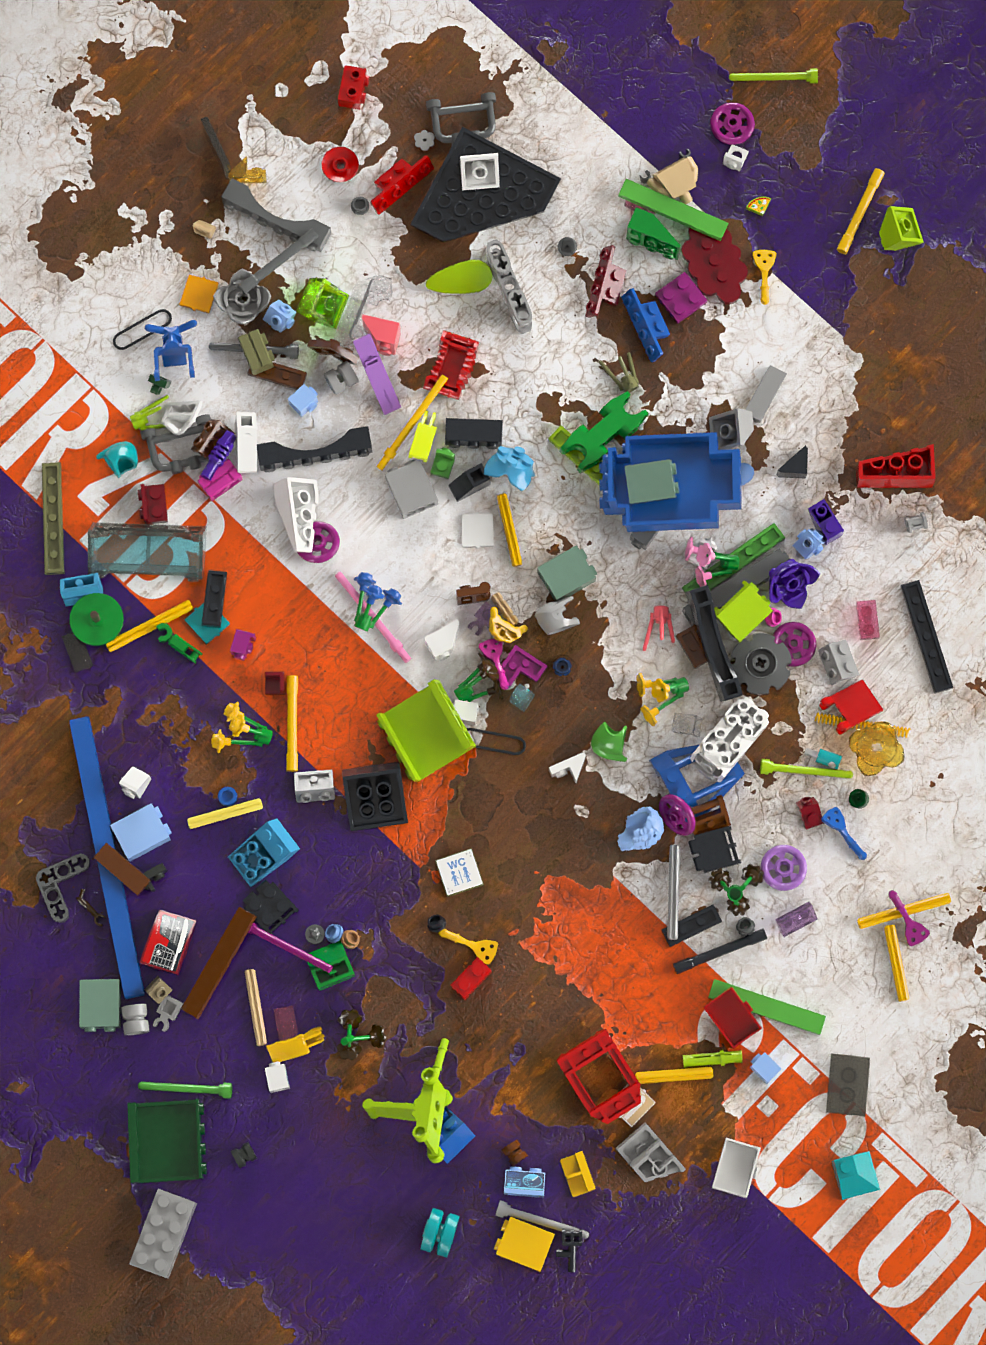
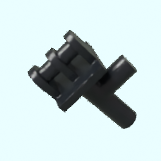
M562 1229V1246H568V1250L556 1249V1257L568 1258V1272H576V1246H582V1229H579V1231H574V1229L565 1231V1229Z

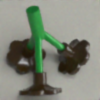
M355 1009L350 1011L343 1010L338 1017V1022L342 1024L344 1029H347V1036L342 1038L341 1043L337 1045L340 1057L344 1060H355L357 1054L361 1053L362 1047L359 1045L358 1040L371 1041L372 1046L382 1048L383 1042L386 1041L383 1026H378L377 1024L372 1025L371 1031L365 1036L354 1037L351 1035L352 1029H357L359 1023L363 1020L362 1016Z

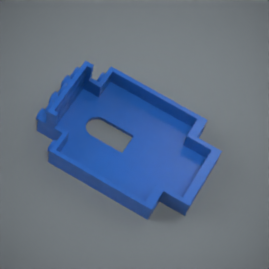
M717 432L625 436V443H622L623 454H618L616 447L608 448V454L603 455V462L599 463L600 473H603V479L599 480L600 491H603V497L599 498L600 509H603L605 515L622 514V524L626 526L627 532L718 529L719 510H742L740 449L718 450ZM668 459L676 464L677 474L674 475V481L678 482L679 493L676 494L677 498L630 504L625 466Z

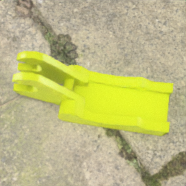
M425 411L422 422L418 423L408 458L412 459L413 457L427 462L437 427L433 426L436 418L435 412H433L430 424L427 425L428 411Z

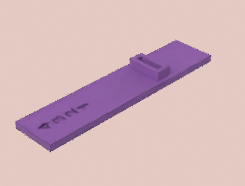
M369 333L354 340L353 344L383 414L386 415L401 408L371 334Z

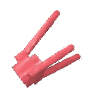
M655 606L654 613H650V622L643 651L647 649L654 620L655 623L660 624V640L664 639V624L668 623L671 642L675 643L669 607Z

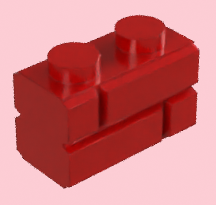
M477 957L472 962V965H469L450 987L465 1001L492 973V970Z

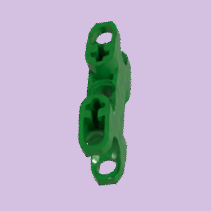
M628 391L613 398L602 407L599 414L603 419L593 428L588 430L584 424L572 432L567 441L561 446L559 452L562 455L572 450H579L583 453L585 459L577 469L580 474L603 460V455L608 454V449L605 445L618 434L624 440L625 436H632L648 417L649 413L646 410H642L635 415L625 411L624 405L631 396Z

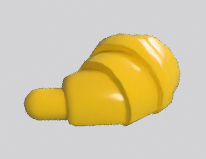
M496 607L490 609L489 632L497 641L511 643L528 630L526 625L514 627L511 623L501 619Z

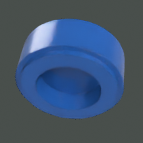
M224 787L219 791L218 800L223 806L230 807L237 802L238 796L233 788Z

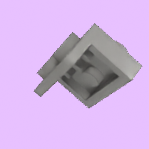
M846 640L829 643L818 650L831 685L859 676Z

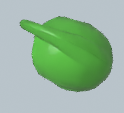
M603 722L591 739L593 751L602 758L626 762L627 757L623 756V745L627 726H624L621 731H614L606 722Z

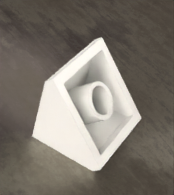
M498 153L460 156L462 190L500 187Z

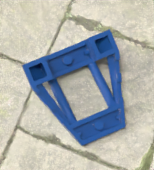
M699 745L668 750L649 760L657 776L661 777L668 792L680 797L691 807L698 805L696 800L719 789L721 790L710 800L716 799L718 795L724 797L745 774L739 763L735 764L721 782H716L692 793L679 770L693 763L690 759L692 755L676 763L673 761V758L692 754ZM711 809L697 813L694 816L697 817L702 814L708 813Z

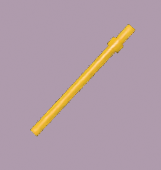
M441 375L390 448L387 447L384 452L385 455L376 466L378 469L383 471L390 459H394L397 454L395 452L446 383L447 377Z

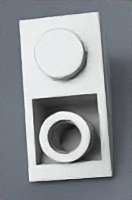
M132 767L119 784L125 795L132 799L135 796L140 799L151 777Z

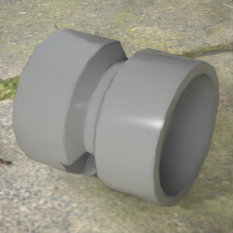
M348 361L338 365L337 370L331 369L324 373V377L335 395L344 391L345 386L351 387L359 382ZM340 375L343 382L340 383L336 376Z
M146 1004L121 1007L122 1017L126 1020L123 1024L124 1035H138L150 1032L148 1020L144 1019L147 1015Z

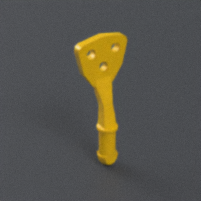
M757 250L753 252L752 256L762 276L760 300L763 305H767L769 303L767 276L768 271L774 265L776 252Z
M447 929L439 932L442 938L444 937L454 941V943H461L470 947L486 965H489L496 956L498 948L496 941L482 940L473 942Z

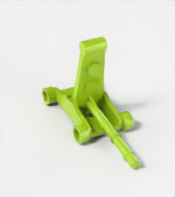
M446 1038L441 1039L433 1067L426 1068L421 1073L424 1084L421 1094L414 1100V1104L393 1103L390 1101L374 1102L372 1099H366L363 1102V1108L372 1119L385 1117L416 1121L412 1135L416 1141L425 1142L427 1145V1156L432 1163H439L444 1159V1152L439 1147L445 1106H448L453 1100L449 1090L444 1089L438 1079L449 1040Z

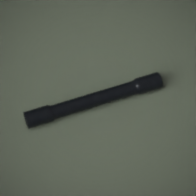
M762 928L751 935L747 934L745 937L673 963L676 974H680L743 947L767 940V935Z

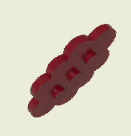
M689 228L688 235L690 239L683 244L681 253L684 260L689 262L688 272L690 276L697 279V288L705 296L717 295V298L722 303L734 304L740 298L741 288L739 284L743 283L747 278L748 270L747 266L740 261V249L736 245L731 244V233L726 229L721 241Z

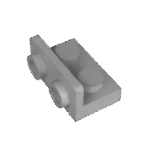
M333 769L294 773L297 803L335 799Z

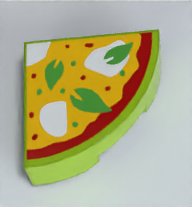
M755 198L749 202L746 209L763 216L771 198Z

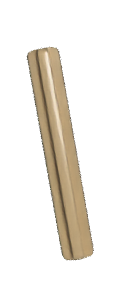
M248 969L245 971L256 1045L264 1046L267 1045L256 973L254 969Z

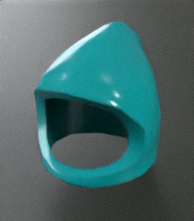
M127 441L113 444L96 456L97 459H104L117 478H120L125 472L135 469L138 464L137 450L132 443Z

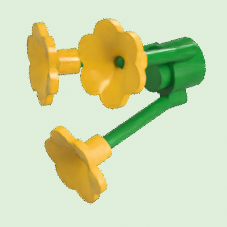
M638 673L636 676L637 690L640 697L645 695V688H652L651 694L659 703L668 699L667 692L671 691L672 694H676L659 707H654L650 710L646 705H643L640 708L645 720L651 726L657 724L655 716L660 713L659 711L675 700L684 697V693L689 691V683L685 677L679 679L675 677L667 680L658 678L655 681H644L642 673Z

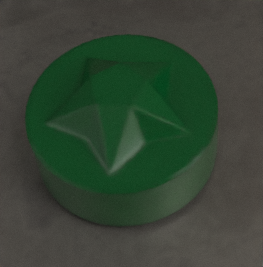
M855 789L849 795V803L854 808L862 809L869 802V795L864 790Z

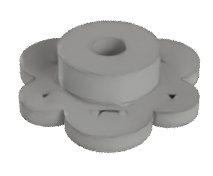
M426 130L416 133L414 136L415 146L420 147L423 151H427L429 147L434 146V134L428 133Z

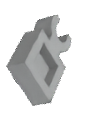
M167 995L156 1011L161 1016L155 1019L153 1026L157 1027L158 1023L162 1021L164 1023L162 1031H167L169 1019L175 1021L183 1003Z

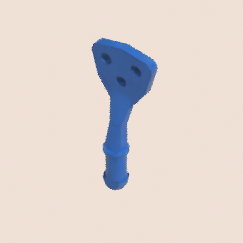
M834 807L828 810L821 820L830 828L839 831L849 848L854 851L860 860H865L867 854L848 834L845 819L840 809Z

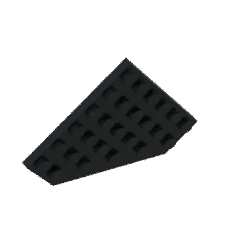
M462 127L410 226L444 243L544 213L561 178ZM498 153L500 187L462 190L460 156Z

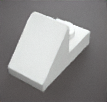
M585 752L549 767L551 777L556 776L560 778L568 774L567 771L570 770L575 783H577L585 761Z

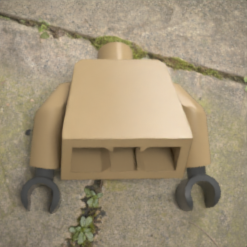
M686 149L687 155H683L680 151V160L652 175L653 178H651L648 170L645 171V174L648 176L647 178L639 176L640 181L643 184H647L652 190L672 199L679 197L682 203L688 204L693 201L689 190L696 187L698 167L693 158L690 157V150Z

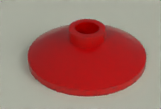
M334 147L327 151L322 159L323 173L334 182L349 181L356 175L359 168L356 154L346 147ZM338 165H343L344 168H343V169H338L337 166H338Z

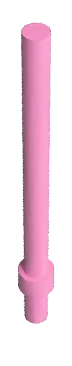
M341 571L338 572L335 577L358 604L359 593ZM363 600L362 610L364 612L367 603ZM370 608L368 615L372 617V621L376 614ZM378 619L375 626L390 643V648L394 653L397 652L405 663L409 662L412 658L403 649V644L396 640L381 620Z

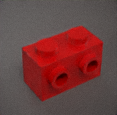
M344 66L338 95V106L360 110L361 104H365L366 93H364L365 86L368 87L370 80L366 68Z

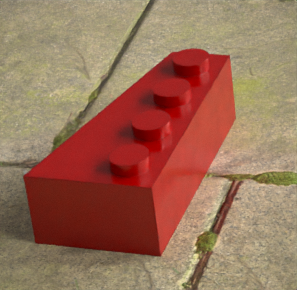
M934 444L927 445L925 448H914L903 453H893L886 457L880 456L859 461L856 469L857 488H933L935 482Z

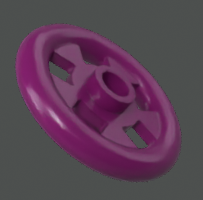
M732 102L723 104L714 111L710 126L712 133L719 141L729 145H737L745 142L752 135L755 121L747 107ZM731 110L739 111V115L731 114ZM721 114L726 116L724 122L718 120ZM741 119H747V126H742ZM730 121H735L736 124H735V125H731L729 122H730ZM722 127H724L725 130L728 131V133H726L725 135L722 134L719 130ZM740 130L742 135L734 137L733 133Z
M314 521L313 530L315 533L312 552L297 553L307 562L323 563L337 553L340 537L332 525L322 521ZM323 530H325V531H327L329 534H328L327 537H325L323 534H320V533H321ZM316 541L321 542L319 545L314 544ZM327 542L332 543V546H331L330 549H326V548H325L326 545H327ZM313 551H321V555L314 556Z
M787 622L780 625L772 635L775 636L774 642L776 644L783 642L791 655L792 662L787 666H801L811 660L816 651V638L809 627L799 622ZM794 629L802 632L801 637L793 634ZM784 632L789 635L785 641L780 639ZM796 641L797 646H791L790 642ZM803 641H809L808 649L803 648ZM800 652L802 657L794 659L792 654Z
M667 794L663 796L659 802V812L664 823L678 835H690L696 825L691 808L683 799L676 795Z

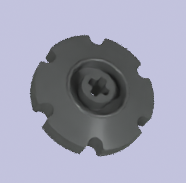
M764 633L753 634L751 641H747L744 638L735 646L731 658L735 659L736 662L731 665L737 675L740 686L746 685L747 692L750 694L768 695L770 688L779 690L790 676V670H787L786 666L792 662L791 655L783 642L780 644L774 642L775 636ZM759 660L762 663L765 662L764 668L757 666Z

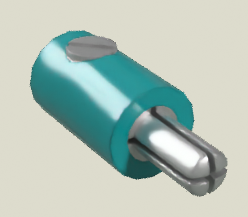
M806 748L804 752L805 755L816 758L815 762L834 769H838L842 758L841 755L823 749L817 752Z

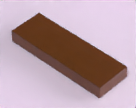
M274 362L273 368L257 375L252 374L250 367L247 373L248 376L298 390L305 383L307 372Z
M105 843L94 856L100 864L136 895H139L151 881L108 843Z

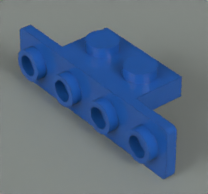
M632 288L622 296V300L650 362H655L663 355L657 339L666 338L670 333L656 302L641 304L634 288Z

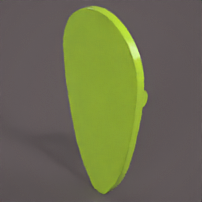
M468 260L438 271L426 281V287L435 292L450 294L480 292L490 285L492 271L483 261Z

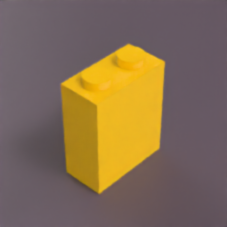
M510 1217L509 1221L505 1219L501 1229L504 1232L502 1239H497L494 1250H497L496 1255L541 1272L555 1234Z

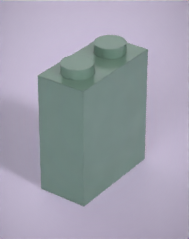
M672 460L625 466L630 504L677 498L676 494L679 493L678 482L674 481V475L677 474L676 464L672 463Z
M577 545L537 567V573L555 602L567 598L596 582L595 575H597L594 566H589L586 561V553L583 549L579 550Z
M119 979L80 980L79 1027L84 1029V1032H96V1029L104 1028L105 1032H115L116 1028H121V981Z

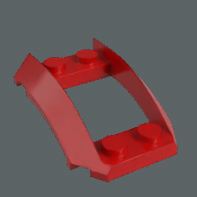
M607 1029L596 1031L595 1035L565 1054L561 1053L556 1059L590 1116L601 1122L609 1124L641 1104V1084L613 1042ZM607 1052L629 1086L596 1106L575 1072Z

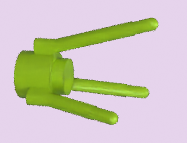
M166 395L131 415L130 419L134 429L140 428L143 431L150 428H166L163 424L147 426L146 424L149 423L147 416L162 409L161 406L152 408L168 399L169 396Z

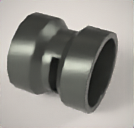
M249 1142L244 1143L240 1149L231 1151L239 1168L244 1167L247 1161L253 1162L257 1159Z

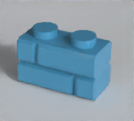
M98 573L60 579V593L65 607L74 606L79 599L88 594L103 593V586Z

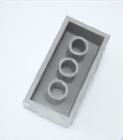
M158 1189L129 1264L169 1279L197 1203Z

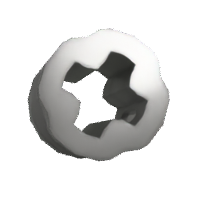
M920 512V515L906 516L904 518L908 533H912L916 529L928 528L924 512Z

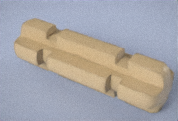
M499 592L492 595L491 600L494 604H497L498 610L507 619V622L511 623L512 626L518 624V618L516 615H513V611L507 602L503 601L502 595Z

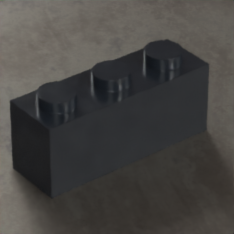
M446 418L445 445H449L451 448L468 446V448L477 449L479 446H486L488 449H498V447L502 446L503 420Z

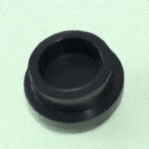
M439 914L431 916L427 921V927L430 932H440L447 924L445 918Z

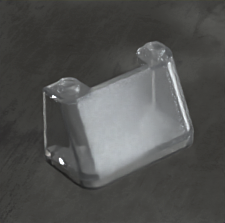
M376 275L357 282L353 288L334 339L340 342V346L351 349L357 357L359 355L353 341L368 334L367 330L360 326L362 315L365 313L368 304L378 306V303L382 300L390 301L393 293L391 278Z

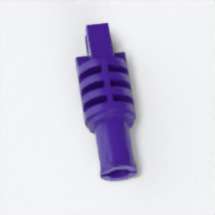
M227 430L222 438L217 441L216 446H214L211 454L208 456V463L200 474L206 480H212L218 467L223 466V462L226 461V457L232 451L233 444L237 438L234 433Z

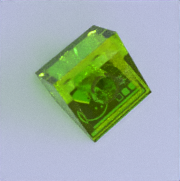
M309 278L296 312L311 321L337 329L350 295L324 278Z

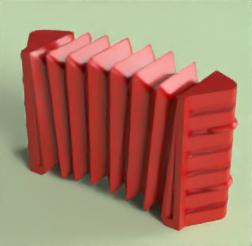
M443 330L440 337L441 345H439L437 361H435V366H432L433 370H430V375L426 376L423 389L431 391L441 375H444L448 380L438 394L459 400L462 396V390H465V384H468L467 378H471L479 342L457 335L454 332L451 333Z

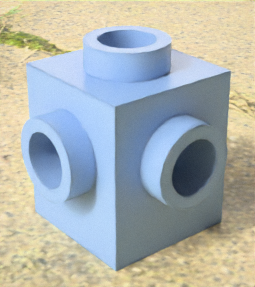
M277 300L269 306L263 320L271 325L274 330L281 333L286 328L290 329L295 322L293 318L297 312L291 309L288 304Z
M813 528L804 529L797 536L799 539L792 546L805 559H808L813 554L815 556L823 550L822 545L826 541L819 530H814Z

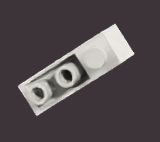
M236 412L234 427L237 437L235 440L237 473H257L256 414Z

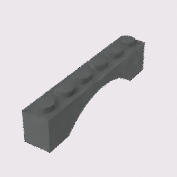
M233 178L221 196L226 208L230 210L235 209L245 218L249 219L251 217L257 220L256 222L261 226H269L273 228L274 232L280 235L285 234L294 242L313 228L319 237L307 246L312 251L317 250L321 252L332 234L331 227L315 219L292 221L271 214L256 201L247 185Z

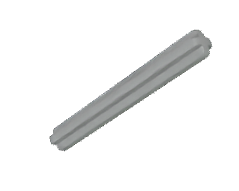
M670 845L667 927V938L669 940L678 939L679 845Z

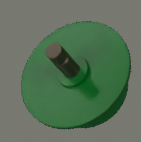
M92 593L82 597L75 603L70 613V626L74 635L83 643L92 646H100L111 642L118 636L123 626L124 617L120 605L111 596L103 593Z

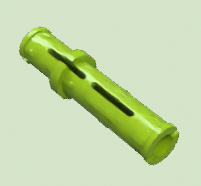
M720 1050V1052L683 1055L684 1068L743 1063L742 1050L727 1052Z

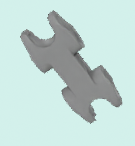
M497 239L487 243V262L507 304L510 317L518 332L521 334L530 332L532 329V312L512 270L509 257L500 241ZM493 245H498L501 250L498 248L490 250ZM512 284L514 288L507 290L505 285ZM518 324H520L521 326H525V325L529 324V326H528L527 328L523 329V328H520V327L518 326Z

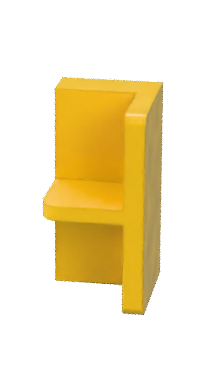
M583 1151L560 1160L573 1197L596 1189Z

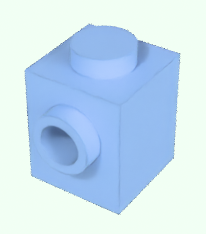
M303 384L288 398V403L303 417L308 411L312 412L317 407L318 394L311 386L308 388Z

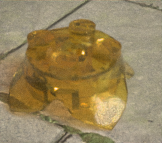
M875 722L870 727L856 730L849 737V747L857 755V766L864 776L876 775L885 767H897L904 762L903 746L897 740L896 729L889 722ZM880 743L882 749L874 751L872 744Z

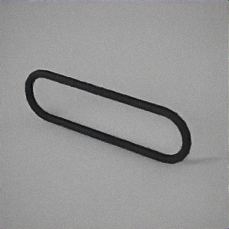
M160 309L117 333L113 338V345L119 350L131 347L154 333L150 332L125 347H119L116 344V338L160 312H166L169 315L168 322L161 326L166 327L172 321L171 313L166 309Z
M466 728L467 731H475L508 738H514L521 740L523 743V749L520 752H511L476 745L475 748L512 755H520L526 749L525 740L521 737L486 730H480L475 728Z

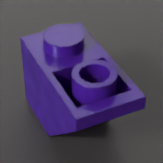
M824 499L808 508L815 529L819 530L824 536L825 545L843 535L844 529Z

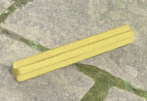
M254 799L188 818V826L190 829L260 810L263 808L261 799Z

